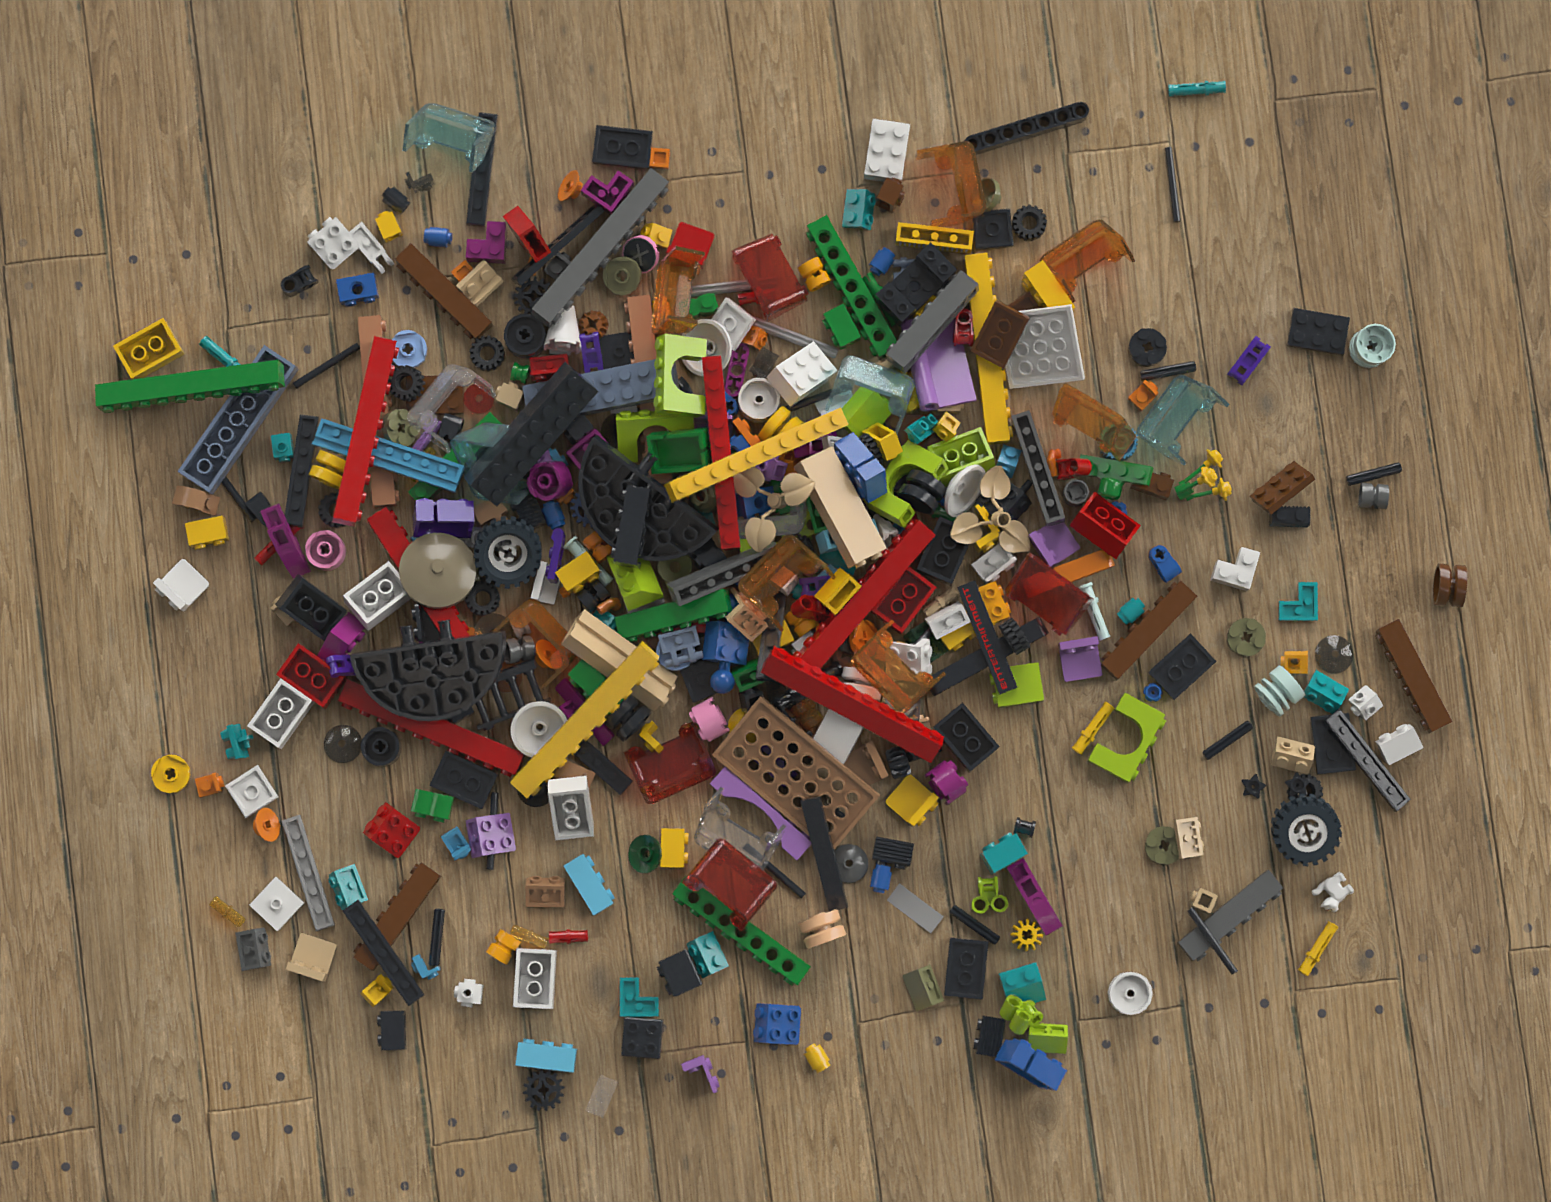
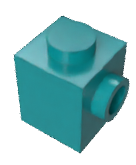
M291 433L271 435L274 459L279 460V463L290 462V458L294 456Z

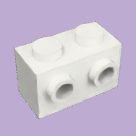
M1403 724L1396 728L1397 731L1391 734L1385 733L1379 737V740L1375 741L1384 761L1388 765L1423 748L1414 727L1410 724Z

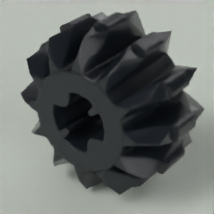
M899 746L887 750L885 756L892 777L894 779H902L910 775L911 769L905 750Z

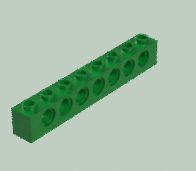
M825 215L807 225L806 236L810 242L815 243L817 248L814 250L817 256L825 261L826 264L823 266L828 275L832 274L835 279L832 282L837 291L841 290L844 296L842 301L846 308H851L853 312L851 317L854 323H859L862 330H860V333L864 340L868 339L871 345L869 349L873 357L877 356L881 360L887 357V349L891 344H896L897 340L830 219ZM827 236L830 240L827 243H821L819 238ZM831 252H836L839 256L833 260L828 255ZM841 268H844L848 271V273L844 276L838 275L837 271ZM848 285H855L857 289L854 292H848L846 287ZM858 301H863L866 306L859 309L855 304ZM871 317L875 322L872 325H867L864 320ZM875 334H882L884 339L878 342L873 337Z
M685 875L672 893L675 896L674 901L681 906L684 904L688 905L691 908L689 912L696 917L703 916L707 919L704 923L711 928L718 927L721 929L722 932L720 934L729 941L731 938L738 942L736 946L744 952L747 949L753 953L752 958L759 963L764 961L769 964L767 969L777 975L780 972L785 976L783 980L789 985L793 986L795 983L798 986L811 968L802 959ZM696 892L699 895L697 903L689 902L688 896L690 893ZM706 904L714 905L715 911L713 914L707 915L704 913V906ZM727 915L730 917L731 921L728 926H722L719 923L721 916ZM739 926L746 929V935L742 938L735 935V929ZM753 938H759L762 941V946L759 949L751 947L750 943ZM770 949L776 950L778 954L777 958L773 961L768 960L766 957V953ZM788 960L793 963V969L790 972H785L782 969L784 961Z

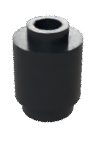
M388 187L382 194L384 197L382 201L396 213L402 214L410 205L408 198L395 187Z

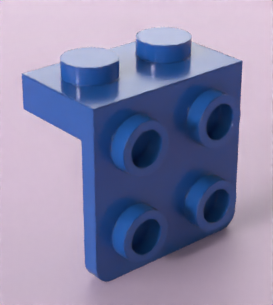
M756 1003L754 1013L755 1028L753 1030L754 1042L797 1045L799 1043L800 1006Z

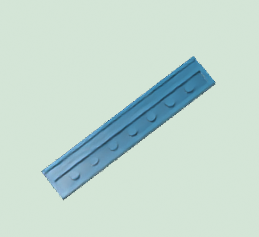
M321 418L312 445L347 457L353 428ZM377 437L379 438L377 449H372L371 454L375 456L373 466L456 493L457 486L465 469L464 465Z

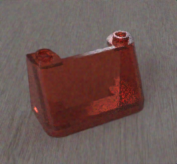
M772 233L731 251V257L735 264H738V268L757 299L767 322L807 302L806 296L809 295L805 285H800L780 248L782 243L777 235L773 236Z
M1030 551L1005 588L1008 598L1014 602L1016 599L1052 625L1051 630L1059 636L1062 633L1066 636L1069 634L1094 600L1093 597L1074 585L1047 563L1041 561V558Z
M693 721L681 725L678 730V737L662 743L661 745L664 749L660 753H657L655 750L644 752L642 747L637 746L623 752L647 804L657 803L706 781L716 774L714 764Z
M721 838L711 845L682 881L692 891H699L704 887L733 911L730 914L731 923L741 931H743L777 888V883L771 876L728 841Z

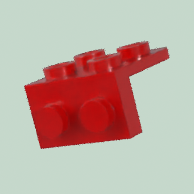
M680 222L671 246L669 245L666 251L667 257L676 263H686L692 269H703L714 240V233L685 222Z
M568 354L530 358V377L532 381L539 383L549 380L564 362L569 364Z
M385 802L378 808L372 821L366 824L363 834L390 854L399 858L416 837L420 827Z

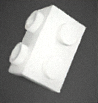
M998 543L972 563L971 566L984 583L988 581L991 583L1000 577L999 573L1005 570L1007 572L1014 567L1015 564L1013 562L1017 559L1010 552L1003 550Z

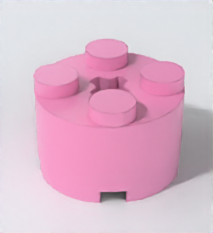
M329 530L313 533L305 545L308 560L320 570L332 571L343 563L346 556V547L343 540L336 533ZM323 547L329 549L328 554L322 551Z
M713 697L692 707V711L689 713L692 721L698 723L700 727L698 732L702 740H708L709 742L730 731L729 728H725L727 721L719 706L712 704L715 701Z

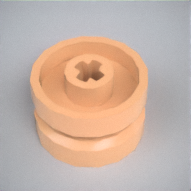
M837 909L827 913H819L809 917L806 921L798 923L801 933L814 932L813 935L804 939L807 949L846 935L843 925L832 928L830 924L840 920Z

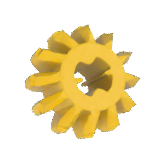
M1028 918L1025 920V926L1021 920L1018 921L1020 928L1013 925L1012 928L1017 933H1010V936H1017V939H1014L1012 943L1020 942L1017 949H1021L1024 944L1025 952L1028 951L1029 944L1031 949L1035 950L1034 942L1041 945V941L1036 938L1043 937V934H1037V931H1040L1042 928L1040 926L1036 929L1034 928L1037 923L1036 921H1033L1030 926ZM1028 930H1030V935H1032L1031 939L1027 938L1026 940H1024L1022 938L1024 936L1022 935V932H1027Z

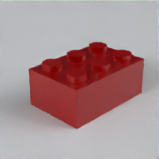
M1094 492L1069 526L1108 555L1117 559L1141 525Z
M908 567L872 608L871 613L902 635L937 587Z
M299 643L276 674L324 709L328 707L348 679L346 676L332 678L329 672L331 670L330 666Z

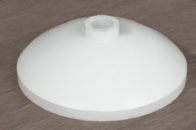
M700 319L688 325L682 336L707 339L706 357L721 355L722 368L724 369L730 360L732 352L731 340L726 329L718 322L710 319ZM682 359L685 366L692 373L704 376L702 360L690 361Z
M971 465L958 472L951 479L944 500L945 510L949 515L957 517L961 513L967 512L974 505L975 500L981 494L979 486L985 474L984 468L979 465Z
M542 701L529 703L523 706L512 720V740L519 751L529 757H533L567 721V718L557 706ZM542 724L543 728L537 729L536 725Z

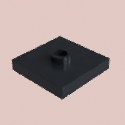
M1010 208L990 210L989 212H972L975 250L1014 246Z
M631 333L609 334L599 339L604 369L631 364V359H634V351L630 352L629 340H632Z

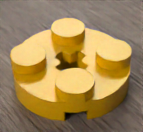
M167 755L159 758L151 769L154 785L165 793L180 792L187 786L190 780L189 765L183 758L177 755ZM174 769L176 776L168 779L166 771Z

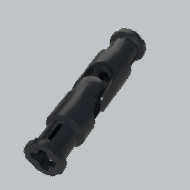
M833 661L829 667L821 669L822 672L835 677H841L843 673V668L837 661ZM790 688L784 695L779 698L776 697L772 701L774 707L784 713L785 709L791 705H797L808 697Z

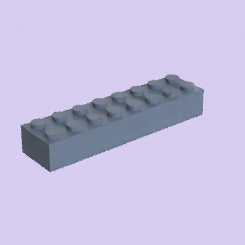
M265 345L252 363L279 360L284 365L285 387L279 388L277 391L260 390L256 394L245 392L240 396L230 395L178 470L181 475L212 495L299 370L294 364Z
M655 359L581 374L599 392L580 413L586 416L654 402L656 392L654 387V380L656 378ZM674 362L671 376L675 386L680 390L676 363ZM547 381L522 386L525 405L533 399Z

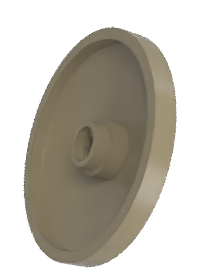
M446 533L423 535L414 540L405 549L399 564L401 585L406 594L421 606L431 609L452 607L464 600L474 586L476 580L475 558L469 547L455 536Z

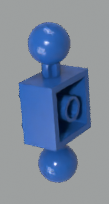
M729 593L733 610L739 605V602L733 593ZM726 618L725 622L710 621L706 623L703 645L704 658L702 660L719 663V670L712 674L710 684L713 690L720 694L728 693L733 689L735 679L730 672V665H746L749 639Z

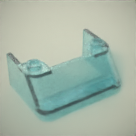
M428 103L405 124L402 151L406 152L413 144L420 148H426L434 142L466 152L465 159L470 163L469 172H473L484 161L494 133L495 124L484 118L435 103Z
M853 355L844 357L829 395L825 411H829L834 394L846 396L851 393L855 384L890 397L888 403L889 411L899 416L894 432L898 435L914 389L913 378L907 374Z
M1179 375L1172 380L1138 426L1137 435L1165 457L1185 465L1187 462L1179 455L1181 445L1176 439L1197 411L1202 413L1210 411L1215 403L1228 407L1230 404L1213 387L1187 376Z
M485 422L456 435L451 440L450 444L458 463L465 466L464 476L489 447H493L510 429L509 425ZM519 481L501 503L518 505L530 492L527 482ZM469 485L472 494L476 498L488 501V499Z

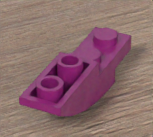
M278 503L261 510V515L268 528L269 537L292 578L294 579L298 574L304 575L311 572L296 536H293L280 504Z
M1022 858L1008 866L1009 873L1045 935L1047 936L1063 927L1025 859Z

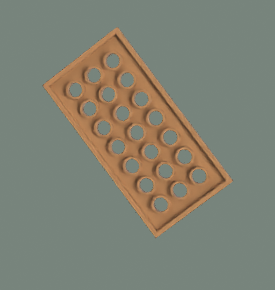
M762 696L759 697L712 754V756L808 836L809 833L802 806H795L793 800L795 797L807 799L828 795L831 798V803L828 805L822 803L827 822H831L834 826V829L830 832L834 850L880 796L873 788ZM760 718L768 720L769 725L767 728L759 726L758 721ZM774 731H781L784 735L783 739L780 741L775 740L773 737ZM754 733L757 738L756 742H748L746 735ZM790 743L797 744L798 752L791 753L788 750V745ZM763 745H768L771 748L770 755H764L761 752ZM741 747L744 750V756L737 757L734 754V749ZM806 755L811 756L813 764L805 765L803 757ZM779 757L786 760V766L783 768L778 767L776 764V759ZM757 760L759 768L756 770L751 769L749 761ZM818 769H827L828 776L821 778L818 775ZM798 770L801 773V778L794 780L791 777V771ZM771 772L774 775V780L767 782L764 779V773ZM835 780L841 781L843 789L835 790L833 782ZM809 782L814 783L816 791L808 792L806 784ZM782 784L787 785L789 793L781 794L779 786ZM855 793L858 796V801L851 803L847 798L848 794ZM836 808H844L846 815L838 817L835 813Z

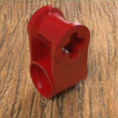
M962 309L954 321L953 346L958 344L972 347L974 337L973 316L968 309ZM964 318L968 322L963 323L959 319Z
M1069 458L1056 460L1059 470L1057 480H1071L1087 476L1092 470L1091 462L1088 459Z
M802 595L791 605V613L797 618L823 621L829 617L826 607L814 596Z

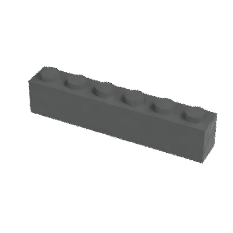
M963 271L954 274L949 279V284L938 291L936 299L933 302L930 301L925 306L924 312L913 319L912 326L908 330L905 329L900 334L896 344H891L887 349V361L904 374L979 291V284Z
M1030 410L1012 415L1011 421L1046 527L1065 522V516Z
M772 541L760 553L756 552L753 548L672 581L667 586L673 602L681 606L784 562L779 545Z
M1266 870L1203 922L1217 942L1221 944L1222 941L1220 939L1223 936L1227 935L1229 937L1237 930L1235 927L1238 924L1242 923L1244 925L1252 918L1250 915L1254 911L1259 913L1267 906L1265 902L1270 898L1272 900L1278 898L1282 894L1280 890L1283 889V886L1270 870ZM1198 927L1194 928L1177 942L1191 961L1195 959L1197 961L1201 960L1207 955L1205 951L1211 947Z

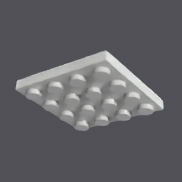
M1072 304L1019 311L1030 317V320L1006 365L1009 388L1014 389L1084 380L1085 376Z

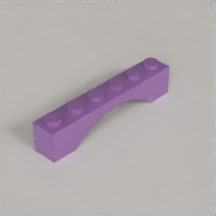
M724 767L710 783L722 796L745 800L763 810L776 826L781 838L782 848L796 861L810 847V837L803 831L800 833L795 828L796 825L793 822L783 818L781 812L767 804L763 797L756 794L750 786L741 781L727 767Z

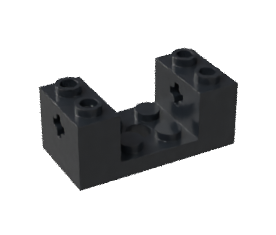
M930 242L907 268L875 294L874 301L901 326L949 281L957 269ZM917 282L920 289L913 292L910 290L909 284Z

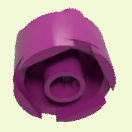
M553 460L537 463L530 469L531 472L527 478V485L531 494L544 501L561 498L573 487L571 473L562 461Z
M951 760L949 762L942 761L925 774L926 778L930 777L931 779L928 783L940 800L943 798L946 800L945 805H949L966 793V787L968 786L966 779L963 776L959 777L957 774V768Z

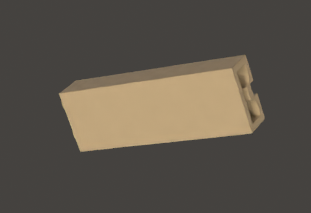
M831 446L796 464L794 468L798 474L815 481V486L809 496L848 568L853 566L859 568L867 563L866 559L871 558L873 561L881 557V552L887 547L833 447Z
M585 609L574 620L561 643L606 677H609L636 648L635 645ZM660 663L652 672L648 670L644 676L646 678L639 686L635 684L631 688L633 691L631 695L653 711L667 703L669 700L667 695L676 687L674 682L677 676Z

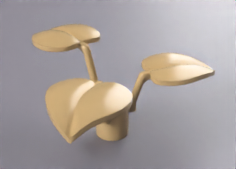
M1000 465L995 466L984 474L979 488L983 497H991V501L998 511L992 514L990 521L979 523L975 514L970 512L961 513L953 523L950 533L951 538L959 543L972 544L982 537L983 532L979 526L993 524L994 526L1002 527L1004 530L999 534V544L1003 550L1011 553L1030 551V539L1025 526L1019 521L1011 520V516L1003 512V508L995 501V498L1003 499L1010 492V480L1003 467Z
M756 467L734 475V487L740 496L749 498L754 496L756 491L768 496L767 502L771 509L762 515L761 519L756 517L750 518L745 527L746 539L756 552L760 553L770 545L776 535V528L773 522L764 519L772 512H776V508L782 509L787 504L797 506L803 503L815 486L814 480L798 473H790L781 482L783 493L771 494L759 488L764 484L765 478L763 473Z

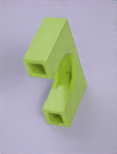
M663 334L657 337L655 341L656 359L654 362L656 369V378L654 380L656 392L653 402L655 413L693 418L705 415L706 396L680 391L672 380L671 370L677 359L700 361L702 357H706L707 339Z
M647 409L640 410L639 412L625 410L616 413L618 451L632 462H638L637 439L645 428L659 425L666 427L670 431L694 429L693 417L660 414Z
M909 440L901 446L903 452L890 461L885 470L887 493L870 503H867L864 499L870 510L903 528L914 516L915 511L909 503L894 496V487L898 480L907 475L912 469L923 471L940 480L949 468L943 458Z
M1124 693L1114 711L1137 724L1141 732L1140 745L1133 753L1122 755L1097 743L1087 761L1129 783L1130 780L1134 781L1139 771L1136 769L1139 763L1143 764L1148 754L1145 752L1148 746L1152 747L1157 739L1154 736L1158 729L1162 730L1166 720L1164 717L1166 714Z

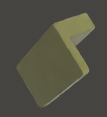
M931 965L903 975L916 1011L944 1001Z

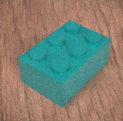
M1010 832L998 839L1000 843L997 845L992 842L982 848L983 853L980 856L991 875L1028 854L1017 833L1012 835Z

